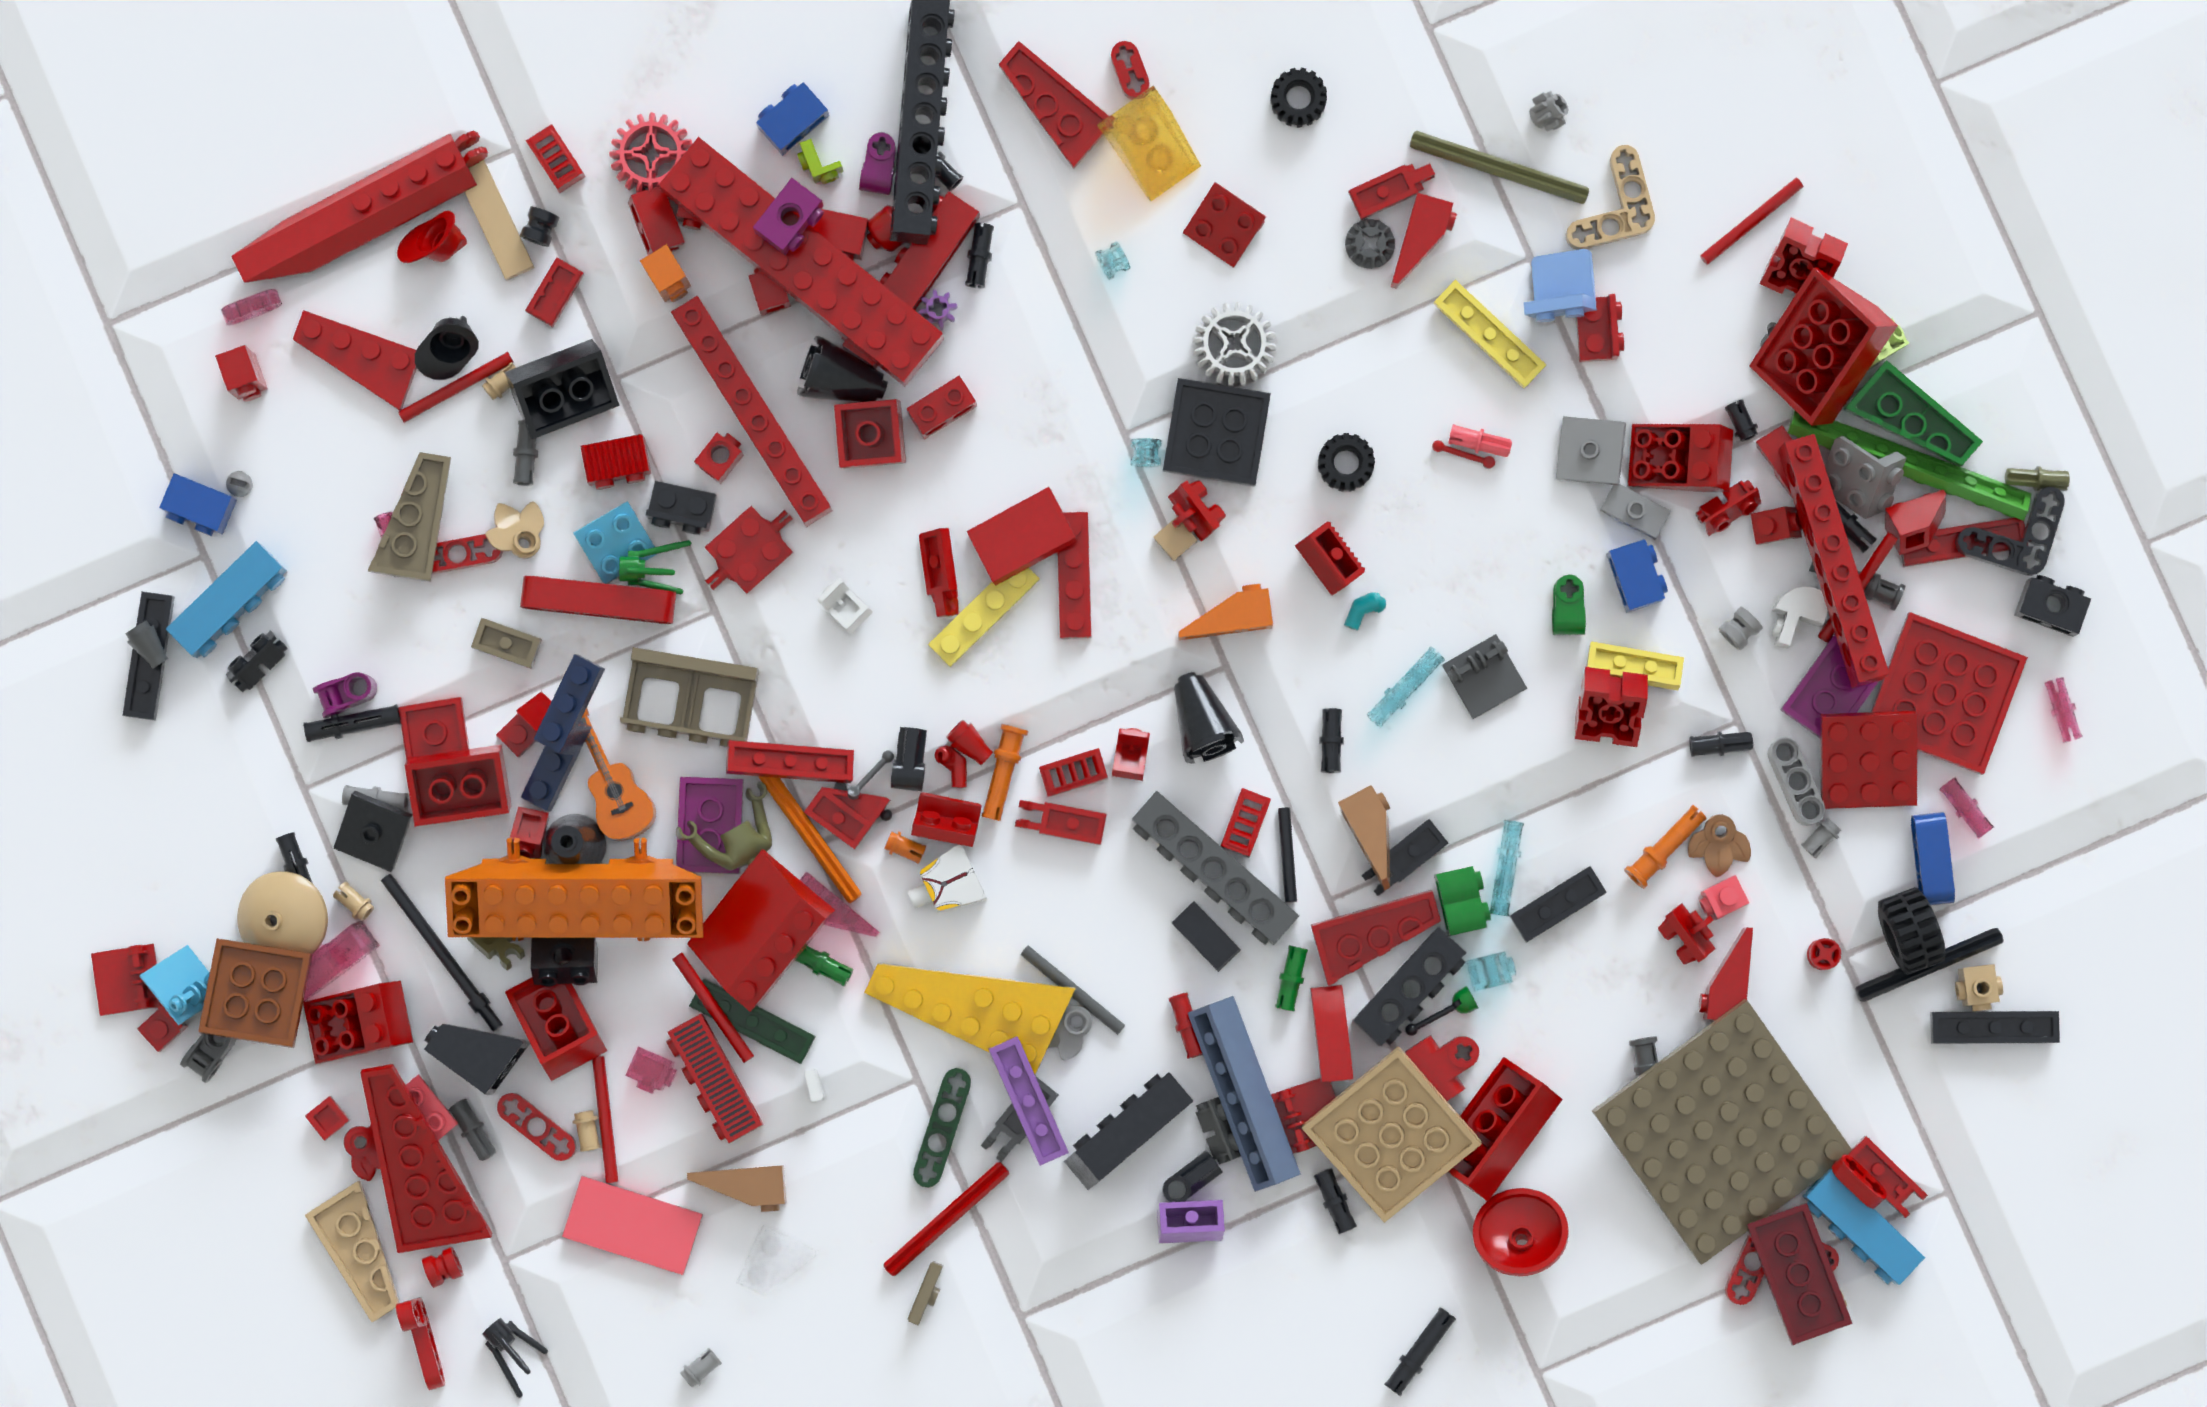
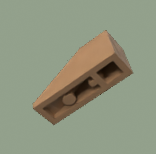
M1370 785L1339 801L1338 804L1345 821L1385 891L1390 888L1389 819L1386 812L1390 809V806L1382 792L1376 794L1373 786Z
M784 1165L687 1173V1180L748 1205L761 1206V1212L779 1211V1204L787 1203Z

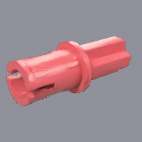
M1455 424L1452 426L1448 444L1474 449L1477 454L1479 451L1503 457L1509 456L1512 447L1510 439L1484 433V429L1476 431L1456 426Z

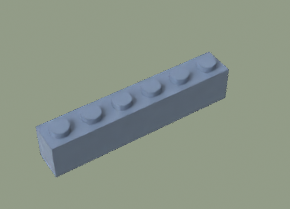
M1234 996L1188 1012L1254 1192L1301 1175Z

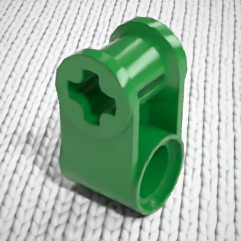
M1564 575L1556 581L1553 588V635H1585L1586 613L1583 583L1575 575ZM1567 581H1570L1572 587H1576V592L1572 593L1570 598H1567L1566 592H1561L1560 590L1561 587L1566 585Z

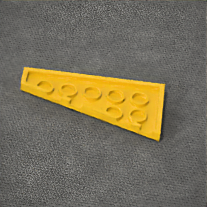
M879 963L864 993L989 1052L988 1048L1018 1036L1032 1070L1036 1074L1076 988Z

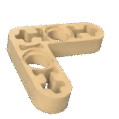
M1618 146L1610 157V167L1622 209L1572 222L1565 234L1566 241L1571 248L1576 250L1588 249L1643 235L1653 227L1655 214L1639 155L1632 146ZM1621 152H1624L1626 157H1632L1633 160L1628 164L1629 172L1636 171L1637 175H1628L1620 179L1619 175L1625 174L1623 163L1617 164L1616 162ZM1628 182H1636L1641 188V194L1636 198L1628 197L1624 193V185ZM1642 200L1645 201V205H1640L1639 207L1641 215L1647 216L1649 219L1644 223V227H1640L1639 223H1633L1632 220L1637 215L1635 206L1629 209L1628 205H1635ZM1607 219L1615 220L1619 225L1618 233L1613 236L1606 235L1601 226L1603 221ZM1591 223H1596L1598 240L1594 239L1595 233L1587 235L1584 238V243H1580L1578 238L1573 239L1572 235L1575 234L1577 227H1580L1582 232L1592 230L1593 226Z

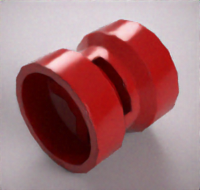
M453 1247L442 1250L441 1255L437 1258L430 1255L422 1259L424 1271L433 1288L442 1285L445 1278L457 1279L464 1276L461 1263Z

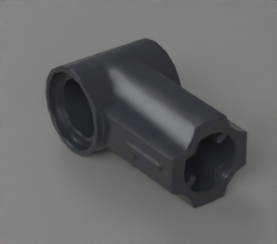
M900 727L897 757L893 761L891 788L922 792L925 775V763L923 761L927 730Z
M1206 1150L1174 1175L1167 1178L1163 1184L1162 1193L1169 1202H1185L1222 1174L1223 1171ZM1175 1180L1181 1181L1186 1187L1185 1195L1180 1199H1173L1168 1194V1186Z

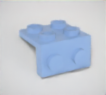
M1579 249L1536 256L1532 259L1534 301L1524 302V314L1526 316L1535 318L1536 322H1551L1558 316L1565 315L1566 318H1577L1584 316V312L1597 311L1591 251Z

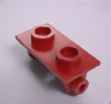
M1749 480L1745 482L1739 481L1730 487V492H1723V496L1728 501L1725 504L1716 496L1699 507V511L1695 515L1700 523L1705 524L1708 536L1715 532L1726 530L1734 520L1742 515L1747 516L1751 514L1761 504L1759 490L1757 487L1754 489Z

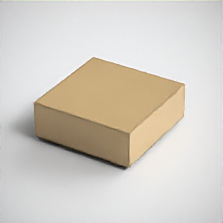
M1175 519L1153 537L1173 561L1197 542L1195 536L1187 530L1184 524L1177 528L1172 525Z

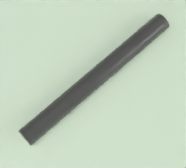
M1029 945L1022 951L1020 955L1056 985L1076 988L1072 998L1117 1035L1125 1027L1124 1023Z

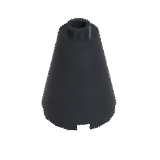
M815 336L814 340L818 345L817 347L811 345L800 375V379L806 381L804 388L798 386L797 395L807 398L853 402L876 401L877 398L882 399L884 397L888 381L883 380L884 374L827 339Z
M1195 672L1180 676L1178 678L1179 682L1174 686L1182 753L1185 762L1194 764V758L1202 757L1203 761L1206 762L1235 750L1236 741H1239L1241 744L1244 742L1243 735L1204 676L1196 675Z
M569 814L560 817L550 825L544 837L543 850L549 864H601L606 853V837L593 819L581 814ZM572 837L573 844L566 848L567 840Z

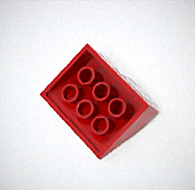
M1815 267L1800 287L1749 367L1811 426L1832 424L1898 325L1877 305Z
M762 849L704 921L703 938H691L687 944L723 989L751 1012L764 1000L835 912V909Z

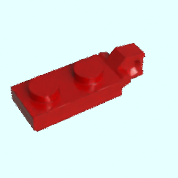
M1430 163L1416 170L1413 164L1408 166L1402 165L1348 190V194L1360 220H1363L1417 195V193L1424 190L1422 183L1435 178V172Z
M939 528L920 533L919 542L927 595H931L935 603L937 617L958 615V589L949 528Z

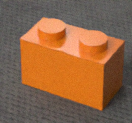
M667 244L640 260L664 302L668 300L676 302L688 294L686 289L690 288L691 284Z

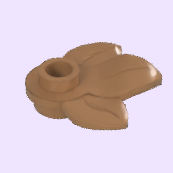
M1717 814L1706 821L1703 830L1693 834L1688 844V856L1692 858L1704 857L1708 870L1715 877H1719L1728 871L1733 859L1748 862L1751 856V847L1746 835L1736 830V826L1730 817ZM1724 826L1726 827L1725 833L1721 836L1716 835V828Z

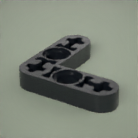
M2047 487L2036 494L2021 542L1976 527H1969L1957 535L1955 542L1957 550L1964 556L2023 575L2032 576L2038 574L2047 563L2065 504L2063 493L2055 487ZM2049 494H2052L2053 501L2057 502V506L2050 507L2047 516L2054 517L2053 521L2047 517L2036 516L2037 512L2039 514L2044 513L2046 503L2042 501V498L2047 497ZM2035 523H2043L2047 526L2049 532L2046 539L2038 540L2033 536L2032 527ZM1973 534L1975 535L1974 540L1976 542L1984 544L1986 538L1991 539L1986 547L1985 555H1982L1981 552L1984 548L1974 546L1969 550L1963 538ZM2027 542L2034 546H2044V550L2040 548L2036 550L2034 560L2038 561L2039 564L2034 565L2031 569H2028L2027 562L2023 561V557H2028L2033 549V546H2027ZM1996 543L2007 545L2009 548L2007 559L1998 560L1994 557L1992 550Z

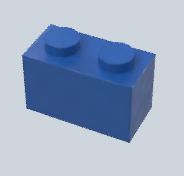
M804 82L799 86L796 84L790 86L782 94L783 100L776 106L768 105L758 115L759 120L756 122L758 129L782 156L830 116L828 109Z
M173 473L159 508L167 512L165 518L183 525L185 520L195 523L194 530L212 537L213 532L223 535L237 500L225 493Z
M1643 539L1610 550L1606 554L1626 613L1662 602L1665 599L1664 593L1668 592L1663 575H1657L1654 563H1657L1658 560L1653 545L1648 546L1646 540Z

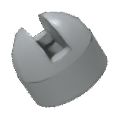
M236 471L228 476L226 487L232 495L244 497L251 492L253 483L249 475L242 471ZM232 479L246 482L245 488L231 484Z

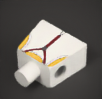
M958 844L921 869L919 874L924 884L908 891L915 909L933 901L938 913L987 899L963 846Z

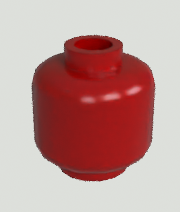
M890 205L882 208L868 220L867 227L870 233L866 237L875 249L879 250L882 247L888 252H893L904 242L890 241L892 206Z

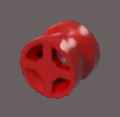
M1822 938L1815 940L1807 949V960L1815 969L1828 970L1834 968L1840 962L1841 949L1832 939Z

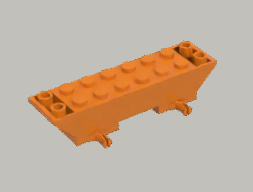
M512 837L506 840L507 856L499 859H482V863L445 876L448 937L512 938V941H516L517 938L518 941H522L524 938H637L638 941H642L643 938L644 941H649L651 938H703L702 877L673 865V859H656L647 856L646 838L641 839V849L640 838L633 840L634 856L626 859H609V864H546V859H530L520 856V839L514 838L513 842Z

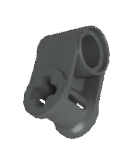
M201 1034L196 1043L184 1055L180 1065L183 1068L188 1066L202 1077L204 1083H208L220 1068L224 1058L235 1045L237 1039L226 1038L225 1043L220 1046L214 1042L213 1035Z

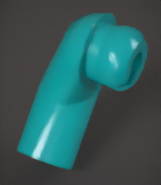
M1371 592L1355 599L1344 626L1358 631L1365 614L1373 611L1378 613L1384 611L1386 608L1385 598L1380 596L1379 593Z

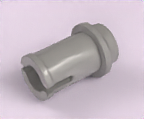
M1826 818L1824 822L1820 820L1818 822L1820 826L1801 844L1814 858H1817L1834 838H1839L1838 834L1841 829L1829 818Z
M708 1348L689 1366L685 1364L683 1366L684 1370L680 1374L691 1387H694L696 1384L700 1386V1381L718 1365H721L722 1362Z

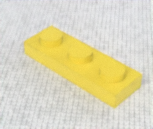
M1591 641L1586 667L1610 670V676L1620 678L1623 672L1648 675V686L1678 691L1681 685L1684 657Z

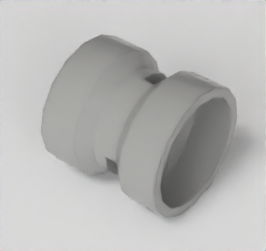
M1741 606L1734 613V618L1730 622H1725L1718 630L1731 645L1738 650H1742L1748 644V638L1751 635H1757L1763 627L1748 610Z

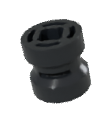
M530 206L527 214L529 221L522 228L520 237L537 245L549 247L552 240L550 235L552 228L557 227L560 217L541 208Z

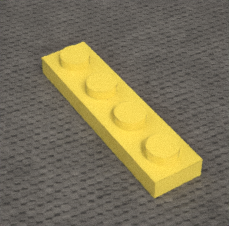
M1454 280L1434 301L1433 304L1522 388L1525 389L1546 367V364L1457 280Z
M1027 568L996 586L991 582L928 645L949 667H952L1040 578L1030 568Z

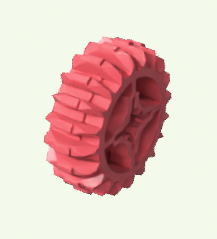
M653 112L649 114V121L645 122L642 114L637 115L639 124L635 126L628 119L626 124L630 130L626 132L624 129L618 128L617 133L623 139H612L611 144L619 149L609 152V156L612 159H618V161L611 164V168L613 171L621 170L616 176L619 182L628 178L625 184L627 190H631L637 184L636 193L644 191L645 188H648L651 193L652 189L659 186L660 182L670 172L669 170L666 174L657 177L660 166L676 160L673 165L674 167L684 155L686 149H689L693 144L691 139L683 140L688 134L685 128L676 132L679 126L677 120H673L667 126V115L663 114L659 122H656V115ZM657 132L669 136L675 142L677 150H670L668 147L658 145ZM647 133L643 145L632 147V150H628L637 137ZM653 144L659 157H655L656 160L652 161L651 166L645 153L649 154L648 150L652 149ZM627 160L643 163L646 166L647 178L638 176L631 171Z

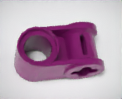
M878 132L869 139L865 162L861 170L859 190L890 195L894 175L893 166L896 146L894 139L889 134ZM880 141L886 142V147L890 149V151L885 150L883 155H878L877 149L873 148L874 146H879Z
M355 672L339 679L324 682L312 689L314 694L319 696L324 710L322 712L323 718H329L333 714H341L352 707L373 699L377 692V683L371 676ZM359 679H364L367 683V690L364 694L357 696L354 692V684Z

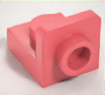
M1736 875L1700 892L1703 897L1699 900L1700 905L1706 916L1712 915L1714 920L1720 919L1749 904Z

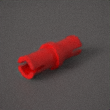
M1188 992L1168 999L1177 1022L1175 1026L1176 1032H1180L1187 1053V1059L1203 1055L1188 1016V1012L1193 1010Z

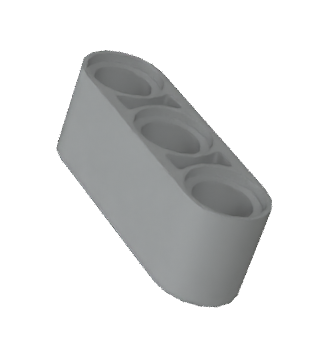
M1786 737L1776 740L1770 745L1767 753L1772 769L1795 820L1801 825H1813L1822 820L1825 815L1824 802L1796 741ZM1778 745H1786L1791 750V757L1788 761H1782L1777 757L1776 748ZM1792 773L1802 776L1804 785L1801 790H1794L1789 785V777ZM1805 802H1810L1816 807L1817 812L1813 819H1807L1802 814L1801 809Z

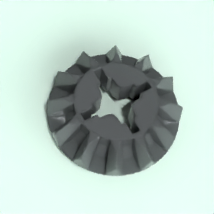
M1366 218L1355 223L1348 231L1345 248L1349 258L1356 265L1373 269L1384 265L1392 257L1395 249V238L1389 226L1380 220ZM1362 233L1369 238L1380 235L1376 242L1379 254L1372 248L1364 249L1360 252L1365 244Z

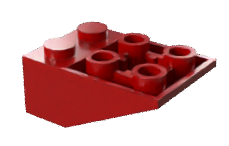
M1632 424L1628 486L1696 492H1730L1734 430L1721 424Z
M401 981L378 983L303 1002L315 1064L413 1043Z

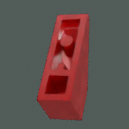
M1417 193L1391 288L1397 289L1443 239L1446 230L1452 231L1457 213L1451 212L1454 203Z
M1746 927L1741 930L1707 985L1705 994H1700L1699 1012L1704 1013V1020L1715 1021L1744 999L1747 1000L1753 928Z

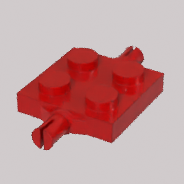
M750 506L705 546V549L716 560L719 568L705 580L706 583L709 585L719 577L710 585L715 590L716 587L728 578L736 582L748 594L793 553L782 540L779 532L793 518L789 515L779 523L788 514L783 510L770 522L761 517Z

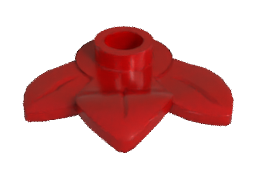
M371 1125L367 1128L356 1126L345 1134L343 1140L344 1148L351 1155V1168L354 1173L361 1179L371 1181L376 1168L380 1169ZM360 1136L364 1137L366 1140L365 1145L362 1148H356L354 1144L355 1139Z

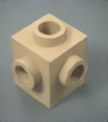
M1995 964L1958 969L1959 981L1955 982L1957 1000H1962L1963 1006L1972 1005V1011L1974 1012L1992 1009L1991 1003L2000 1002L1999 995H2003V984L2001 977H1996ZM1978 984H1980L1981 986L1980 993L1977 991Z

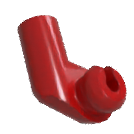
M945 745L936 749L934 754L935 760L951 771V788H966V758L951 746Z

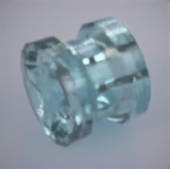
M1118 241L1111 243L1110 248L1105 251L1100 249L1095 252V256L1108 280L1114 278L1115 274L1121 270L1127 271L1131 269L1129 261Z
M1153 438L1131 439L1134 455L1130 459V465L1136 467L1161 466L1158 450L1162 446V440Z

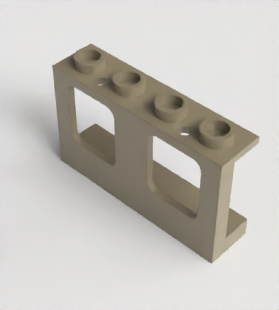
M632 648L631 673L623 717H620V722L627 725L626 730L645 733L646 728L658 730V736L676 738L677 733L689 735V741L707 744L708 738L720 740L719 746L727 747L729 740L747 741L759 675L758 668ZM646 678L673 681L679 684L674 721L671 724L666 725L638 719L637 712L641 689ZM708 688L733 691L741 695L738 721L734 734L726 735L700 729L699 722L704 693Z

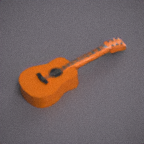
M586 708L580 721L592 727L588 718L590 714L588 708ZM592 727L585 742L598 768V771L588 779V788L596 801L597 824L602 833L615 841L633 839L646 832L654 824L656 819L655 804L649 795L638 787L632 770L623 763L609 764Z

